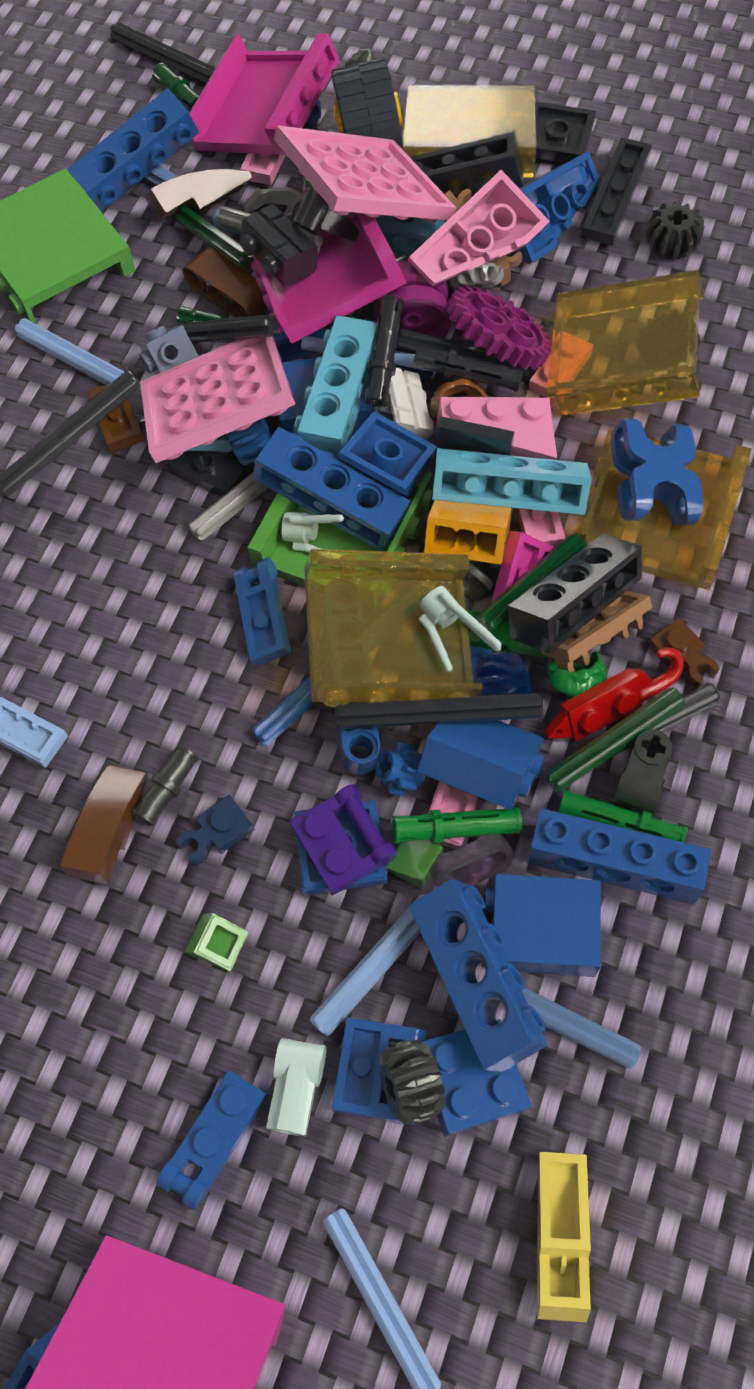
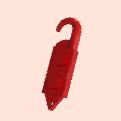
M663 648L657 651L656 656L658 658L670 657L671 665L663 674L652 680L642 670H631L628 668L562 703V711L546 728L544 733L550 739L572 738L577 742L644 706V701L670 688L681 676L684 668V659L680 651L675 648Z

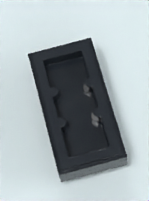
M184 451L181 456L169 460L166 464L168 472L219 496H224L248 474L245 465L214 451Z

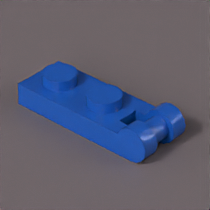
M269 557L258 561L256 567L251 569L243 567L234 571L235 586L250 662L256 666L291 653L276 581L278 572L273 560Z
M228 1070L178 1150L159 1174L156 1185L167 1193L173 1190L183 1197L182 1203L195 1211L208 1194L268 1096ZM190 1161L203 1168L195 1181L183 1173Z

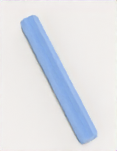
M26 318L21 319L19 324L15 325V331L19 338L105 385L110 384L124 373L123 370Z
M419 895V897L415 901L419 900L425 895ZM410 908L402 914L311 1016L310 1021L319 1032L326 1036L330 1035L421 933Z
M343 1208L336 1210L324 1219V1226L412 1389H440L441 1383L348 1213Z

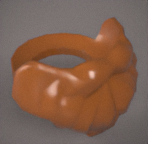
M463 378L455 379L452 382L447 381L434 392L431 398L430 415L433 418H437L440 397H455L465 392L467 397L488 396L484 389L472 380Z

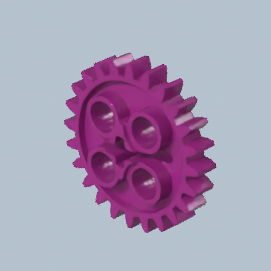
M465 285L464 288L459 286L447 303L446 312L450 314L448 318L456 322L454 325L456 329L465 332L463 337L471 339L475 347L485 348L487 355L492 353L497 355L501 362L506 359L513 367L519 364L526 370L528 367L536 370L538 366L541 368L553 351V342L549 340L550 335L542 331L544 329L542 325L534 323L536 318L527 314L525 309L515 307L513 301H504L500 294L493 296L488 289H485L483 292L477 286H474L473 289L468 285Z

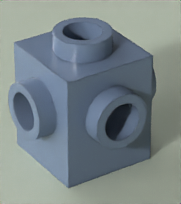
M164 325L145 334L148 341L139 345L143 352L139 354L140 359L149 374L153 372L157 375L199 357L183 325L175 326L167 331ZM165 348L167 349V352H168L167 358H166V356H165V354H164Z

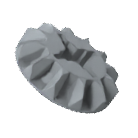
M487 262L450 278L449 285L454 290H457L459 286L464 288L465 285L472 289L474 286H477L482 290L483 288L493 287V285L503 281L504 271L502 267L496 266L495 263Z

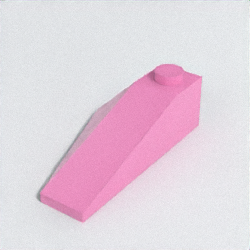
M500 170L408 258V261L434 286L526 246L550 221L509 177Z

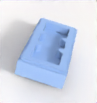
M0 697V744L46 768L67 739V733L65 730Z

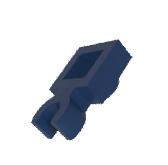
M229 794L196 817L201 827L199 830H190L182 833L176 839V842L181 850L191 843L198 844L197 850L188 856L192 865L195 866L207 858L209 849L214 845L222 854L255 829Z

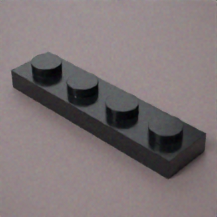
M621 137L582 227L581 238L613 246L650 157L652 144Z

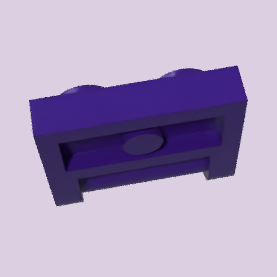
M355 784L343 787L333 797L290 820L292 829L331 896L386 866L398 856L393 845L385 842L360 801L362 795ZM344 810L348 812L372 852L363 859L359 856L335 816Z

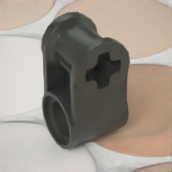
M650 729L639 734L634 743L627 766H624L613 802L640 811H647L652 813V815L654 814L664 786V776L673 747L670 738L660 730ZM647 749L655 751L654 758L646 756Z

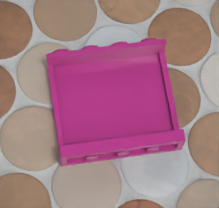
M318 33L308 51H248L240 34H236L190 111V115L200 132L190 140L195 150L285 155L284 151L274 140L277 126L303 128L331 78L332 69H335L340 61L329 34Z
M355 212L347 216L360 231L356 242L323 230L321 236H319L323 239V245L320 246V251L317 255V269L314 273L304 278L299 277L298 281L286 287L275 276L269 277L265 273L262 264L255 257L254 261L250 263L257 277L258 286L264 295L262 296L271 313L270 315L276 318V324L279 326L278 334L285 331L291 344L334 322L336 315L346 316L406 284L396 258L374 217Z
M106 1235L25 1389H255L271 1346L276 1345L282 1329L285 1304Z

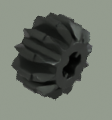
M676 200L672 206L662 203L658 210H653L645 233L646 241L650 244V250H659L661 257L668 254L674 260L679 254L688 257L690 252L697 250L705 228L704 219L700 218V210H690L689 203L682 206Z
M420 1039L394 1043L393 1047L384 1049L379 1060L381 1067L379 1074L382 1078V1089L385 1091L387 1104L391 1106L393 1115L404 1125L414 1122L418 1124L430 1120L432 1116L438 1115L444 1109V1094L446 1090L441 1079L443 1074L439 1071L437 1059L432 1056L431 1048Z

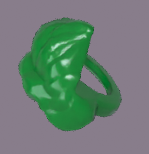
M594 651L591 654L587 666L574 663L573 661V668L579 669L577 672L557 669L556 660L551 662L547 668V676L552 688L559 693L566 694L568 699H572L607 680L608 674L598 651Z

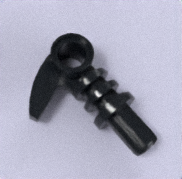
M306 188L302 199L295 204L292 210V222L298 228L321 236L323 230L356 242L360 233L347 216L330 210L327 202L312 188Z

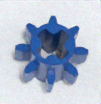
M397 742L395 750L387 748L377 759L375 768L380 785L388 787V793L401 796L406 795L407 789L415 791L422 785L426 775L417 772L422 753L415 752L414 746Z

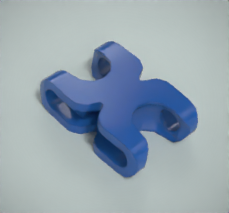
M629 418L620 419L611 434V450L613 464L616 469L629 476V478L620 483L617 489L622 518L628 521H640L651 510L653 498L666 506L670 519L674 524L694 525L703 513L704 502L699 477L696 473L684 467L690 464L696 456V447L690 426L674 424L663 434L659 446L647 438L641 421Z

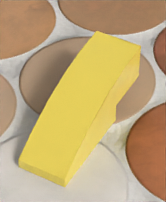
M539 1152L537 1319L587 1323L591 1310L589 1279L591 1247L587 1155Z

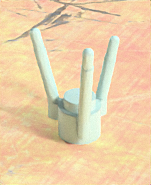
M286 512L284 514L282 537L284 541L293 542L294 551L308 552L351 569L357 567L354 561L308 544L309 540H315L317 537L318 523L342 522L344 520L343 515H316L298 512Z
M443 585L432 590L419 603V607L424 614L418 620L427 630L445 671L451 672L453 667L435 628L437 624L442 628H446L459 618L494 651L499 652L501 650L500 641L464 610Z

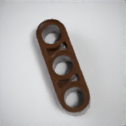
M210 247L202 251L182 269L185 280L195 291L234 318L259 316L268 310L262 297L264 295L258 286L256 278Z

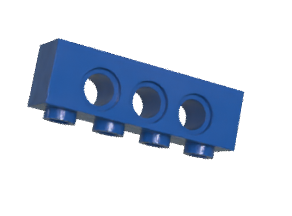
M167 88L67 170L102 212L200 132L189 111Z
M280 427L277 428L255 459L254 480L316 515H343L344 520L342 522L331 523L381 552L385 550L402 523L410 500L403 497L395 489L381 485L363 471L353 469L342 463L332 453L321 451L307 443L300 435L293 432L289 433ZM300 466L305 468L306 470L300 471L295 469L294 467ZM326 485H335L339 489H330ZM359 503H367L372 508H364Z
M540 808L528 864L592 880H601L604 883L695 905L705 890L711 849Z
M450 879L409 905L483 1069L503 1072L548 1046L542 1033L545 1031L543 1019L532 1005L529 1006L522 992V989L525 987L524 981L518 970L512 964H508L502 948L505 946L503 938L495 926L488 923L482 911L485 908V903L479 891L473 885ZM465 922V936L461 941H458V928ZM483 961L486 969L485 975L478 982L476 979V968ZM503 1002L506 1013L503 1021L498 1024L495 1018V1010L497 1005Z

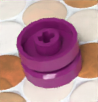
M409 261L398 262L406 284L385 295H395L397 300L402 298L404 301L399 330L405 329L443 339L446 338L451 329V320L448 318L450 314L446 312L447 303L449 302L447 280L432 286ZM381 297L373 301L375 322H378Z

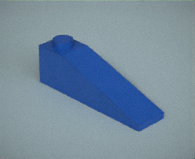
M589 151L519 188L550 222L526 246L510 253L515 255L520 251L522 253V261L530 264L554 250L558 244V237L563 231L568 230L573 223L571 219L578 209L585 206L601 183Z

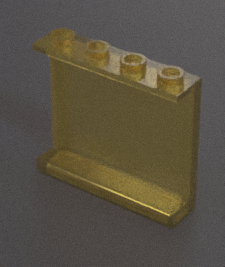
M408 85L403 151L409 157L514 131L523 160V178H534L536 156L534 86Z
M699 270L557 294L546 393L556 416L700 397V383L696 372L699 302L700 299H704V291Z
M609 428L603 448L608 450L606 458L599 457L594 473V478L599 479L597 487L590 486L586 507L589 511L587 517L579 516L574 534H579L581 539L587 542V545L601 534L641 545L642 572L710 590L719 567L752 448L737 445L732 458L696 449L694 460L684 466L696 473L702 485L703 513L694 525L674 524L670 519L666 506L653 498L651 510L640 521L624 520L620 514L617 489L620 483L629 478V476L619 472L613 464L611 450L613 428ZM647 437L654 444L660 446V440Z
M311 549L304 566L312 702H324L326 706L337 707L339 704H348L349 702L369 703L476 697L483 688L482 683H473L468 626L459 618L446 628H442L439 624L435 625L453 667L451 672H447L438 657L427 630L418 620L424 614L419 607L421 600L432 590L442 585L459 605L466 610L463 579L470 569L468 555Z

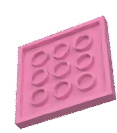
M277 126L274 140L284 151L285 156L291 159L298 168V171L311 183L313 189L327 202L330 210L337 214L348 215L349 212H355L374 218L379 217V215H391L401 220L415 217L422 218L428 222H436L437 219L449 220L456 211L457 207L394 140L286 126Z
M273 335L271 337L236 340L140 381L148 447L155 463L165 459L172 460L178 458L186 450L198 445L211 444L224 434L234 430H244L255 421L267 416L280 415L288 407L295 405Z

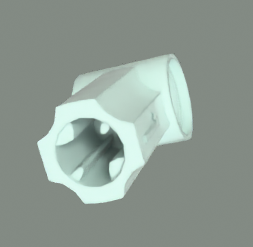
M281 1038L274 1063L273 1077L276 1079L267 1120L266 1128L268 1130L306 1137L315 1088L320 1086L324 1071L326 1046Z

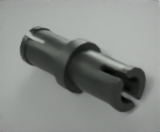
M180 744L177 745L176 750L160 773H154L150 779L152 785L137 807L133 809L132 813L145 823L154 826L171 798L178 797L182 791L179 786L200 758L188 748Z

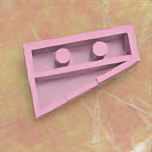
M440 397L435 424L436 437L440 417H447L515 431L512 456L557 460L549 398Z

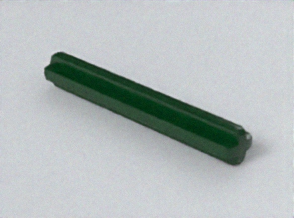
M186 206L179 208V213L175 215L176 222L243 270L250 268V263L254 261V256H248L239 243Z
M571 534L478 615L477 621L493 634L509 619L508 605L586 547L587 542L581 539L579 534Z
M674 687L669 688L548 770L545 777L548 784L555 792H561L634 742L639 734L653 729L681 710L686 702L684 696L678 689Z

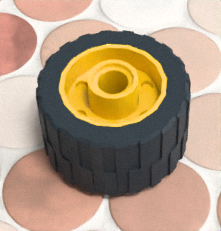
M381 57L332 69L331 76L335 91L333 108L338 132L391 139L404 151L400 127L403 126L401 108L397 91L394 92L386 59Z

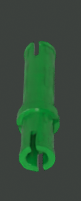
M565 790L558 812L683 843L688 832V827L653 818L650 812L643 811V814L572 793L569 790Z
M513 807L512 810L504 808L441 813L440 809L430 810L429 814L392 817L394 843L431 840L435 844L442 843L443 839L520 834L522 830V816L519 807Z

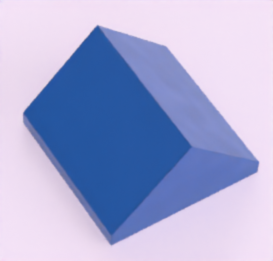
M373 411L340 450L337 458L410 498L438 446Z

